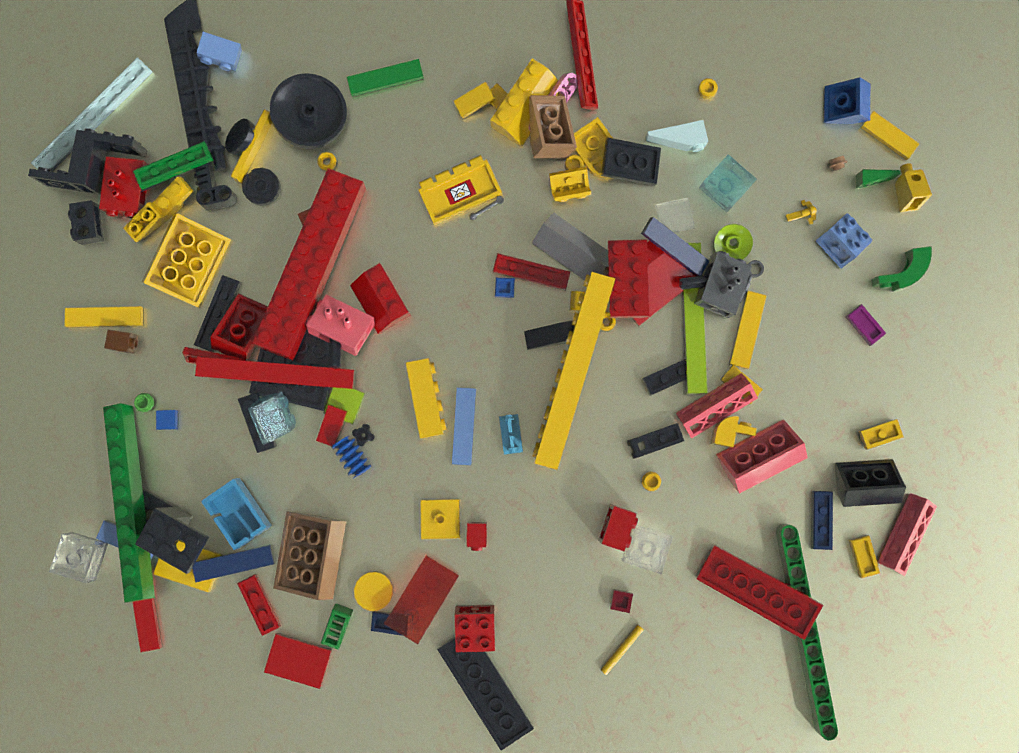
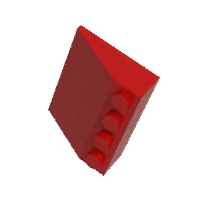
M651 241L647 242L650 316L632 318L638 326L684 291V289L682 290L679 287V280L681 278L696 277Z

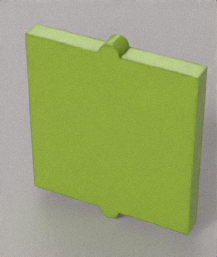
M333 388L323 413H326L329 404L348 411L344 421L353 424L365 393L355 389Z

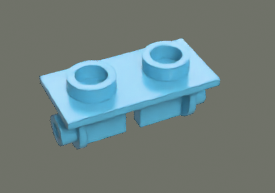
M518 414L499 416L504 455L523 452Z

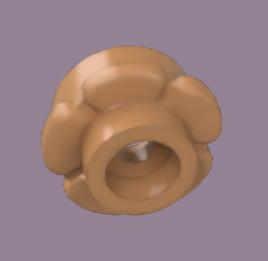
M844 156L829 160V168H833L834 171L845 168L844 164L848 161H845Z

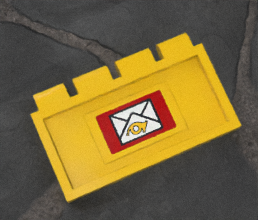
M481 155L469 160L470 167L467 166L466 162L452 167L454 173L452 175L447 169L434 175L436 182H433L431 177L419 182L421 188L418 191L434 225L502 195V191L487 159L483 161Z

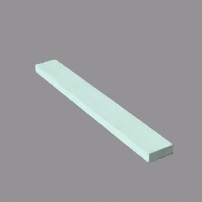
M137 57L31 164L37 169L38 167H43L53 172L72 153L76 130L84 131L85 128L95 130L152 71Z

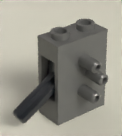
M717 251L710 256V262L706 267L704 276L681 278L679 280V287L682 290L699 288L694 304L723 317L730 318L736 315L752 266L746 264V261L730 257L726 252Z

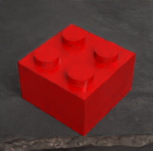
M610 504L598 541L603 545L625 551V548L630 547L632 541L630 536L631 530L637 526V513Z

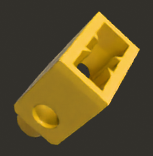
M907 163L900 166L902 175L895 182L900 213L919 210L932 196L924 171L921 169L913 170L912 164Z

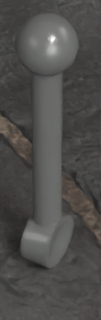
M498 196L496 201L476 213H471L469 218L475 220L478 215L496 204H502L504 198Z

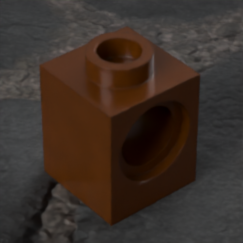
M107 330L105 349L134 354L138 347L137 335Z

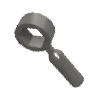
M758 260L748 263L750 266L751 264H757L760 271L758 274H752L750 271L740 303L751 285V279L759 277L764 271L763 264Z

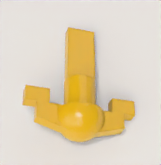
M802 200V207L807 206L806 209L786 215L788 222L810 215L811 218H808L810 225L816 220L817 209L810 201L805 202V200Z

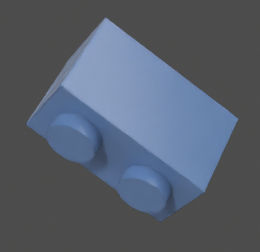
M202 32L196 53L198 59L204 64H215L225 71H236L242 49L239 43Z

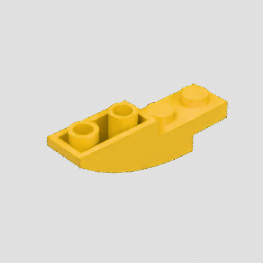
M177 177L152 203L148 202L123 229L135 242H139L177 213L184 206L183 202L193 190L182 177Z

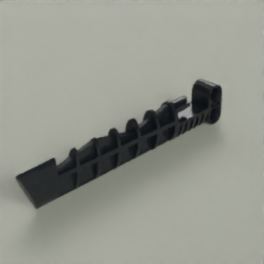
M186 0L164 18L188 148L205 141L213 158L215 171H224L226 169L223 154L225 146L222 145L217 134L221 131V127L213 126L209 114L217 111V106H207V95L213 91V86H208V71L210 68L198 59L196 53L198 45L192 34L202 30L196 0ZM212 161L193 169V172H196L194 178L197 179L195 185L198 186L196 189V200L205 210L213 211L227 208L236 203V194L228 186H216ZM225 193H229L226 199H222ZM207 197H211L209 202L204 203Z

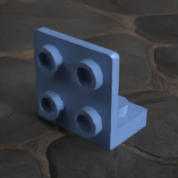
M847 213L821 235L816 242L842 269L854 260L872 242V239L857 224L856 220Z

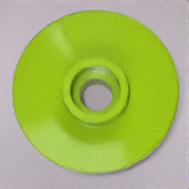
M739 224L724 226L718 231L714 239L716 252H726L735 259L743 260L749 255L753 247L751 233L747 228ZM736 239L737 242L735 245H730L729 241Z

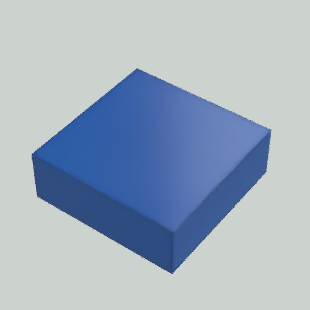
M496 277L495 297L514 298L515 278Z
M177 410L156 411V430L178 429Z

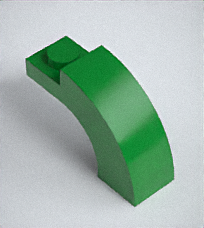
M932 247L913 248L905 252L906 262L902 271L897 274L882 275L871 279L872 287L879 286L880 289L892 287V292L916 283L929 268Z

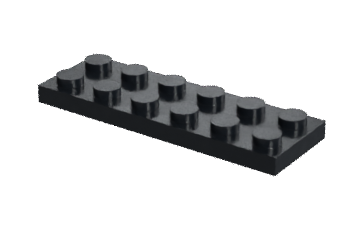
M455 637L437 648L501 751L534 729L531 721L487 652H456Z

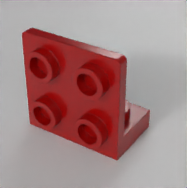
M494 605L455 607L456 652L495 651Z

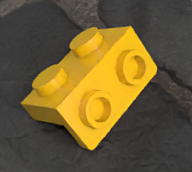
M586 167L549 173L551 194L554 201L565 202L571 198L582 199L587 195H591Z

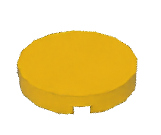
M378 571L362 575L354 588V597L357 603L363 609L369 611H378L386 607L393 596V585L390 579Z

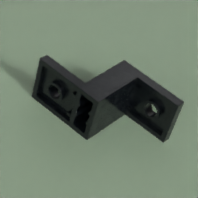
M85 128L84 131L76 130L68 172L57 170V173L50 172L51 170L38 167V170L29 169L28 176L47 187L101 195L106 157H109V152L146 157L147 150L140 142L134 140L133 136L123 134L120 137L107 131L101 134L95 130Z
M143 489L145 514L149 509L153 513L149 520L146 518V525L135 545L186 574L190 573L209 537L189 526L193 518L192 515L154 493ZM180 540L185 543L183 551H179L176 547L177 542Z

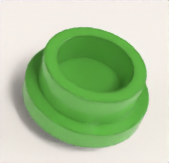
M148 393L137 395L134 400L135 408L140 412L150 411L154 406L153 397Z

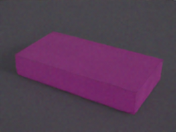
M862 304L845 316L869 346L886 334Z

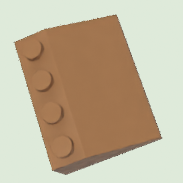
M286 511L273 589L315 600L333 599L346 521Z

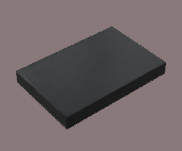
M606 138L601 176L655 186L658 180L661 148Z

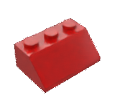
M380 263L363 272L350 285L365 313L374 317V328L378 334L411 316Z

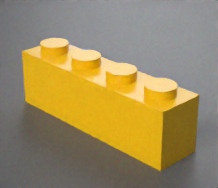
M429 358L406 362L420 439L444 435L443 430H447L445 419H441L440 411H443L441 400L437 399L436 393L439 392L438 381H434L433 374L436 373L434 362H430Z

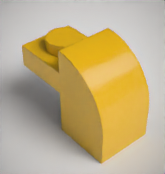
M738 416L727 417L715 425L711 444L734 447L736 433L756 436L757 428L751 427V423L740 422L738 424Z

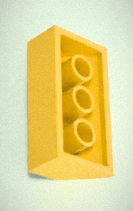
M532 58L491 118V128L522 147L530 136L529 97L531 95L548 96L558 82V79L547 67Z

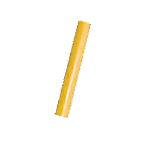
M637 625L601 668L604 674L607 675L641 634L644 630L641 626Z

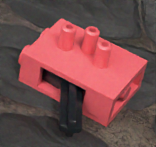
M325 295L323 300H319L315 313L310 315L306 322L309 334L329 343V366L334 369L341 367V349L356 356L375 326L374 317L328 295Z

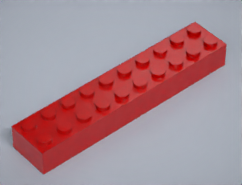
M327 169L252 342L258 348L289 360H294L307 330V319L315 311L366 191L363 181L332 169Z

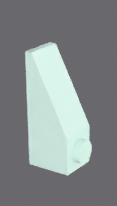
M703 120L648 131L645 137L647 142L683 151L692 150L693 152L703 150L708 143Z

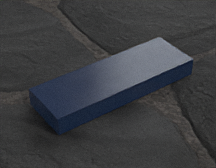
M812 491L811 549L833 550V491Z

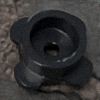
M363 424L361 428L352 431V435L355 436L359 446H364L366 442L373 441L375 438L374 434L370 432L368 424Z

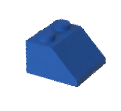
M859 77L825 86L824 123L856 124L870 121L871 84Z

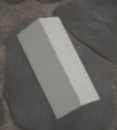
M555 213L543 223L532 242L533 245L583 280H585L586 274L590 275L591 271L603 274L608 267V250Z

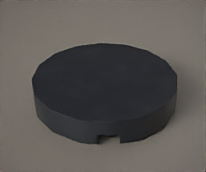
M243 118L233 125L225 141V148L229 153L238 155L239 151L243 152L248 148L254 138L252 130L255 129V125L253 122Z
M266 168L251 170L242 182V191L251 203L259 206L269 205L274 202L281 190L278 177Z

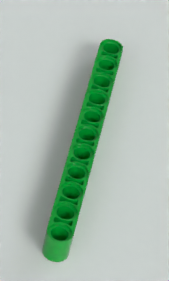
M780 524L776 529V537L785 583L795 589L801 586L802 593L811 597L798 530L795 526ZM786 528L790 529V536L788 538H785L783 535ZM793 547L794 555L788 557L787 551ZM794 567H797L798 574L793 577L791 575V570ZM815 620L805 640L798 636L796 638L815 731L825 740L831 741L837 737L838 728ZM813 645V652L807 654V648ZM817 665V671L811 674V668ZM821 685V691L815 693V688ZM825 705V711L819 713V708ZM829 725V730L823 733V728Z

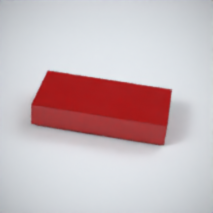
M329 404L316 441L331 447L337 443L348 411Z

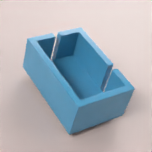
M240 478L232 479L201 501L211 516L221 513L222 516L215 517L213 520L233 550L241 548L254 539L255 536L260 535L272 526Z

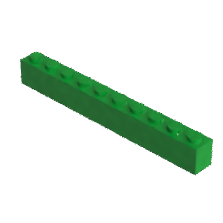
M119 403L103 407L124 603L155 598L150 553L135 545L146 525V514L133 406Z

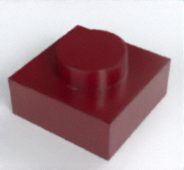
M613 589L610 609L630 613L633 593Z

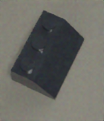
M893 459L835 463L837 493L843 507L902 503L906 486Z

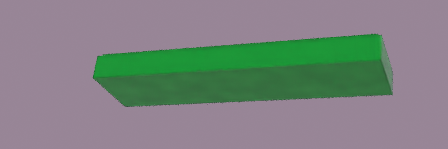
M419 59L347 77L352 97L424 79Z
M204 141L138 168L133 172L139 187L143 190L211 162L213 158Z

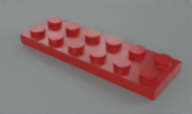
M714 545L697 577L698 581L805 640L824 606L817 600L717 545Z

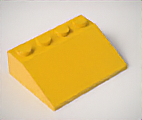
M175 213L141 282L199 308L231 239Z

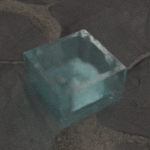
M728 154L703 181L699 189L724 211L728 212L757 179Z

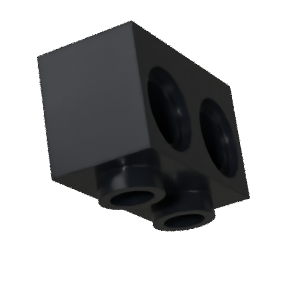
M92 200L69 204L68 218L71 221L72 229H70V235L73 241L81 245L103 242L99 205ZM86 210L85 216L81 217L82 212ZM88 229V233L84 236V231Z

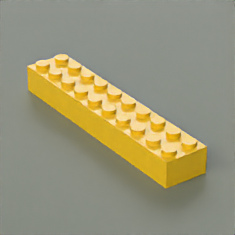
M592 271L590 275L586 274L583 286L586 287L584 294L580 293L577 303L580 306L579 313H574L572 320L574 330L568 333L566 344L569 345L568 350H563L560 360L563 367L557 370L555 377L557 387H552L549 401H552L551 406L547 405L543 418V420H546V423L541 424L538 438L541 440L540 443L536 442L532 457H535V464L558 470L615 282L613 277Z

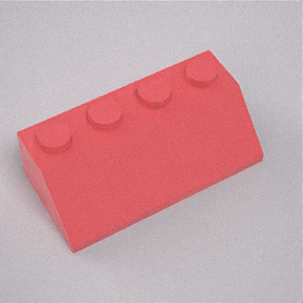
M784 419L756 433V436H751L735 444L734 447L716 454L727 477L739 494L808 458L805 443Z

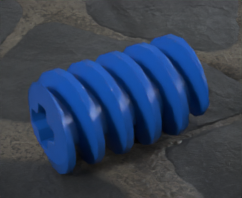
M349 436L335 443L331 448L333 450L338 449L336 456L343 455L339 461L341 463L347 462L343 468H351L348 476L355 475L354 479L369 470L371 464L364 465L368 459L360 458L363 451L356 452L360 446L352 445L356 439H348Z

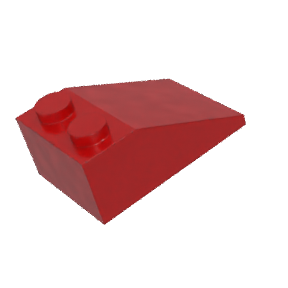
M238 293L211 335V348L225 355L240 357L242 361H248L257 347L252 342L268 306Z

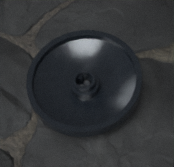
M304 73L291 76L277 86L270 101V116L275 130L285 141L300 148L315 149L330 144L341 134L346 123L347 107L341 91L334 83L322 76Z

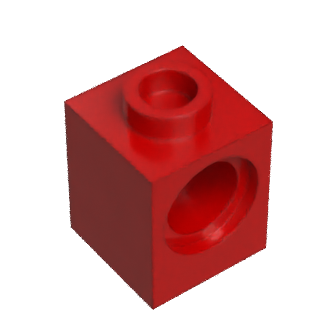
M468 522L467 547H471V551H482L483 547L487 546V522Z

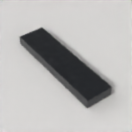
M222 275L195 340V346L214 352V349L211 348V335L235 300L241 285L240 281Z

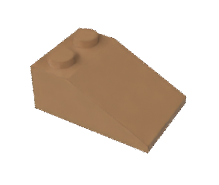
M531 95L529 97L530 144L533 157L568 158L577 148L565 96Z

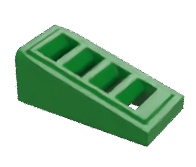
M863 169L856 175V188L893 180L901 174V171Z
M339 604L334 605L321 644L339 650L353 609ZM333 620L344 623V625L335 623ZM330 628L341 631V633L333 631ZM328 635H331V636L336 637V638H339V639H338V641H337V640L328 638L327 636H328Z

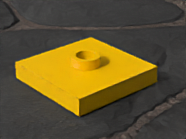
M459 499L421 500V539L460 538Z

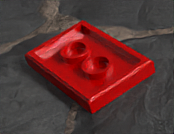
M276 633L264 673L320 689L332 649Z

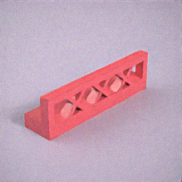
M740 373L678 411L676 415L684 425L689 436L693 438L758 399L751 383ZM748 391L750 392L751 395L744 399H741L743 394H745ZM728 403H733L730 408L724 409ZM716 413L715 417L708 419L710 414ZM700 423L697 428L691 431L690 426Z
M910 493L878 563L905 576L937 506L926 498Z

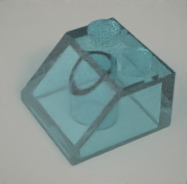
M282 391L261 397L248 408L263 445L291 432L296 426L295 417L288 408V399L283 395Z

